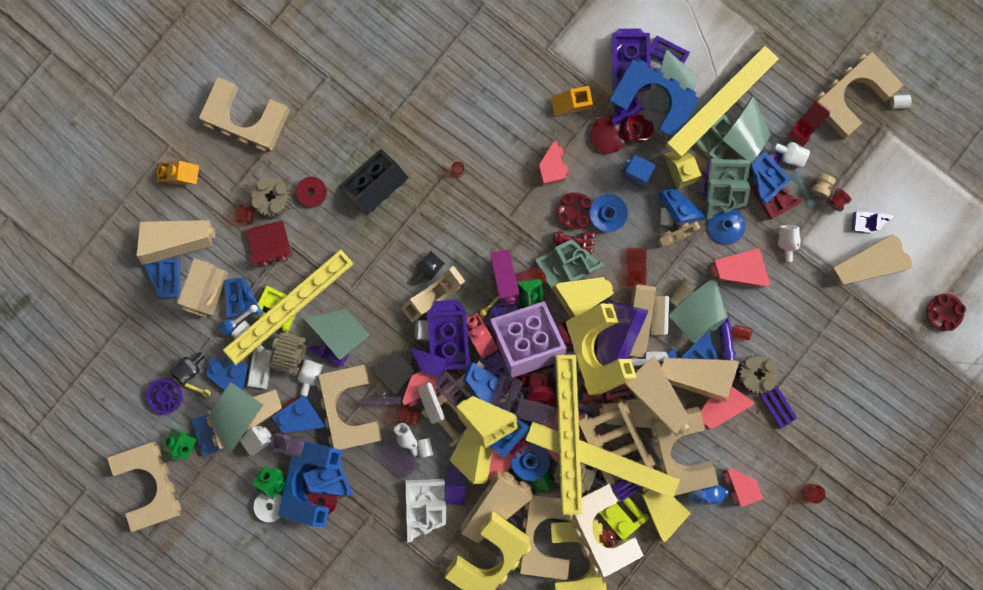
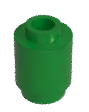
M549 471L542 478L532 481L536 491L541 490L542 493L551 490V485L554 484Z

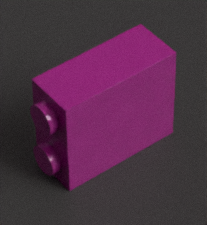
M510 250L490 253L500 304H505V306L515 305L516 301H519V291Z

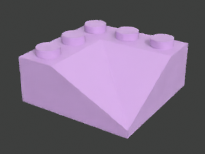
M545 301L490 319L492 335L511 378L554 364L556 362V355H566V346Z

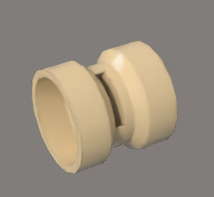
M818 173L816 177L817 182L812 186L811 192L819 197L829 198L830 188L834 186L836 179L827 174Z

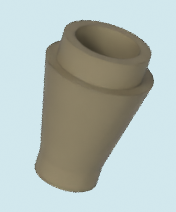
M683 278L682 281H679L669 301L678 306L694 292L696 286Z

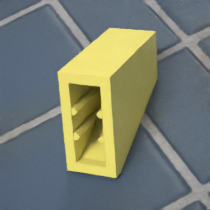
M672 151L663 154L676 189L694 184L701 176L695 158L688 152L681 158Z
M604 277L558 283L552 287V290L571 319L593 308L614 294L611 283L605 280Z
M474 396L457 405L458 418L484 448L517 429V418L514 414Z
M467 428L450 461L473 484L486 483L488 481L492 449L489 446L484 448Z
M643 487L642 490L644 492L641 494L659 538L666 542L691 513L675 498Z

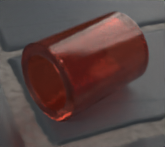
M454 162L452 164L453 176L457 178L462 177L465 174L464 164L461 162ZM455 167H461L462 171L456 173L454 171Z
M734 324L732 337L750 341L752 328Z
M613 529L602 531L601 537L605 548H611L618 544Z

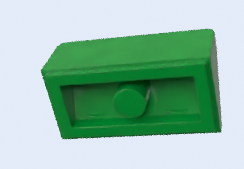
M540 279L518 283L519 302L523 308L543 302L542 281Z

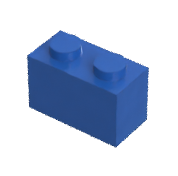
M634 155L633 159L628 158L622 170L625 173L623 179L643 188L655 165Z

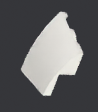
M444 479L406 480L407 542L413 541L414 538L422 534L426 535L435 528L446 525Z

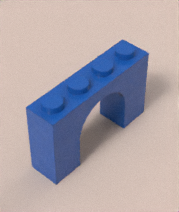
M638 58L636 61L631 60L608 101L623 110H627L635 94L642 86L646 84L661 86L669 97V108L657 129L673 138L683 128L700 98L696 96L697 93L688 87L686 90L679 86L680 83L675 79L670 78L668 80L664 78V73L655 68L652 71L647 68V63Z
M296 439L278 516L309 526L325 528L329 508L314 504L307 498L305 481L302 475L309 472L315 466L339 469L343 450Z

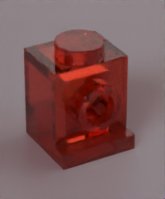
M542 268L515 273L517 287L518 283L523 281L540 279L542 284H545L547 281Z

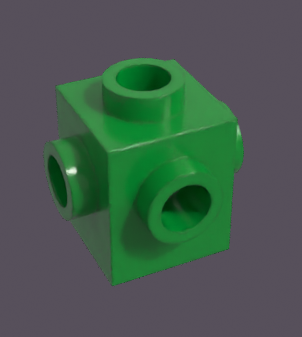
M172 428L164 441L162 449L168 453L167 456L177 461L179 458L187 460L193 451V446L197 439L186 432Z
M265 465L257 473L252 485L258 492L273 500L277 493L283 489L286 480L283 478L281 470L274 466L270 468Z

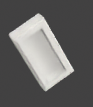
M256 350L253 351L247 386L267 389L271 369L268 363L270 357L273 356V351L265 350L262 354H259Z

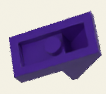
M447 465L445 504L464 505L466 476L455 465Z

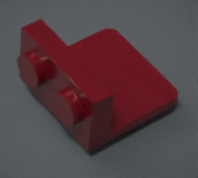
M276 221L247 230L252 256H250L252 265L262 268L269 266L271 262L281 263L293 257L284 222Z

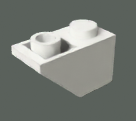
M254 426L240 439V442L249 455L252 456L272 442L270 439L272 435L266 427Z

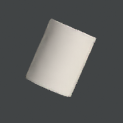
M910 95L891 96L892 109L911 107L912 100Z
M661 208L660 226L673 227L674 220L668 210Z
M430 438L417 441L420 458L433 455Z

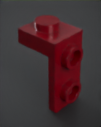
M815 101L792 127L788 136L794 143L804 147L811 135L830 115L831 111L820 102Z

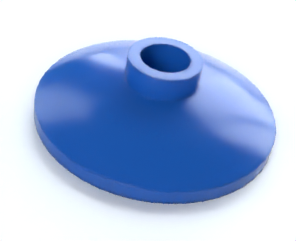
M613 194L599 196L590 207L592 223L596 228L604 232H614L620 229L628 217V209L625 202ZM605 211H610L611 216L606 217L604 214Z
M736 209L727 213L723 211L708 219V233L717 243L724 245L733 244L743 236L745 220ZM726 221L730 222V228L724 226Z
M527 442L530 449L526 450L523 445L520 446L524 452L521 455L515 449L514 452L517 457L513 459L511 456V465L517 476L527 481H535L547 473L550 459L544 447ZM526 460H531L532 466H528Z

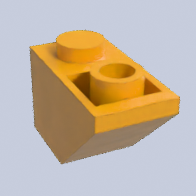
M590 87L570 89L551 97L554 116L591 110L593 102Z
M182 161L159 163L156 171L157 182L181 185L197 184L199 165Z

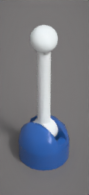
M251 305L250 309L236 320H224L220 324L221 331L225 335L230 336L237 328V323L250 313L256 312L258 310L257 306Z

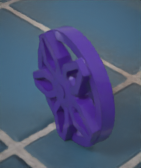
M161 378L150 384L147 389L146 399L153 411L159 414H170L180 407L183 401V394L180 386L174 380ZM159 382H167V383H166V384L164 385V387H163V385H161ZM152 388H153L154 393H156V395H154V396L151 398V391H152ZM175 388H176L178 394H177V393H172ZM172 403H177L176 406L173 409H171ZM161 404L163 410L158 409L155 405Z

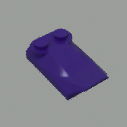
M622 28L612 33V90L617 86L631 60L636 61L638 58L647 63L646 67L651 69L650 33L643 32L641 28ZM651 84L642 86L637 92L650 90Z
M458 300L435 301L432 308L427 312L430 354L447 359L444 370L467 368L470 363L466 309L461 306Z

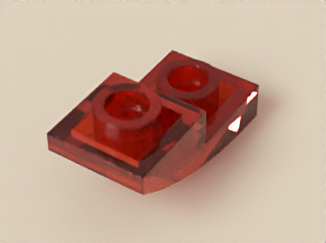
M627 247V287H635L636 285L646 286L647 248Z

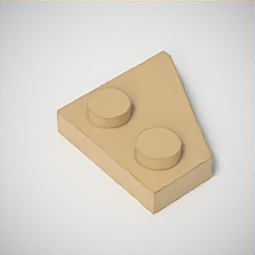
M698 222L690 225L689 223L684 224L673 233L670 230L661 234V238L657 241L660 248L695 234L700 229Z

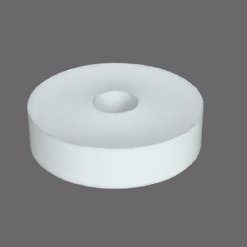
M277 493L273 500L263 494L258 495L254 502L256 516L264 522H274L281 517L278 516L282 495ZM268 503L273 505L272 510L267 509Z

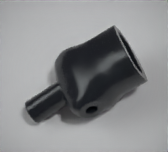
M430 250L416 265L419 273L412 281L418 285L424 277L432 280L445 263Z
M199 352L192 359L183 357L170 371V374L184 386L200 372L197 364L205 356Z

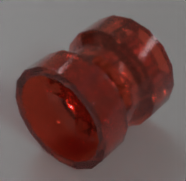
M581 385L582 404H589L590 402L602 403V394L589 395L585 385Z
M402 405L397 424L407 423L411 428L416 429L421 410L414 409L409 411L407 406Z
M809 483L803 487L802 496L807 502L819 504L825 499V490L818 484Z

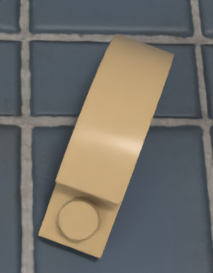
M453 266L432 285L407 301L401 309L413 323L426 315L435 301L446 300L455 293L465 280Z

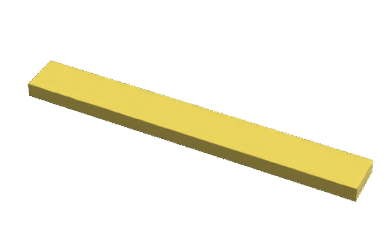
M764 46L666 146L681 158L779 58Z
M339 250L223 350L235 365H238L354 265L353 262L342 250Z
M556 355L561 515L582 514L576 355Z
M532 422L526 441L559 453L558 431ZM579 440L580 462L674 498L680 479Z

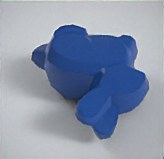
M718 484L692 491L688 494L687 500L689 503L696 505L720 504L729 495V490Z

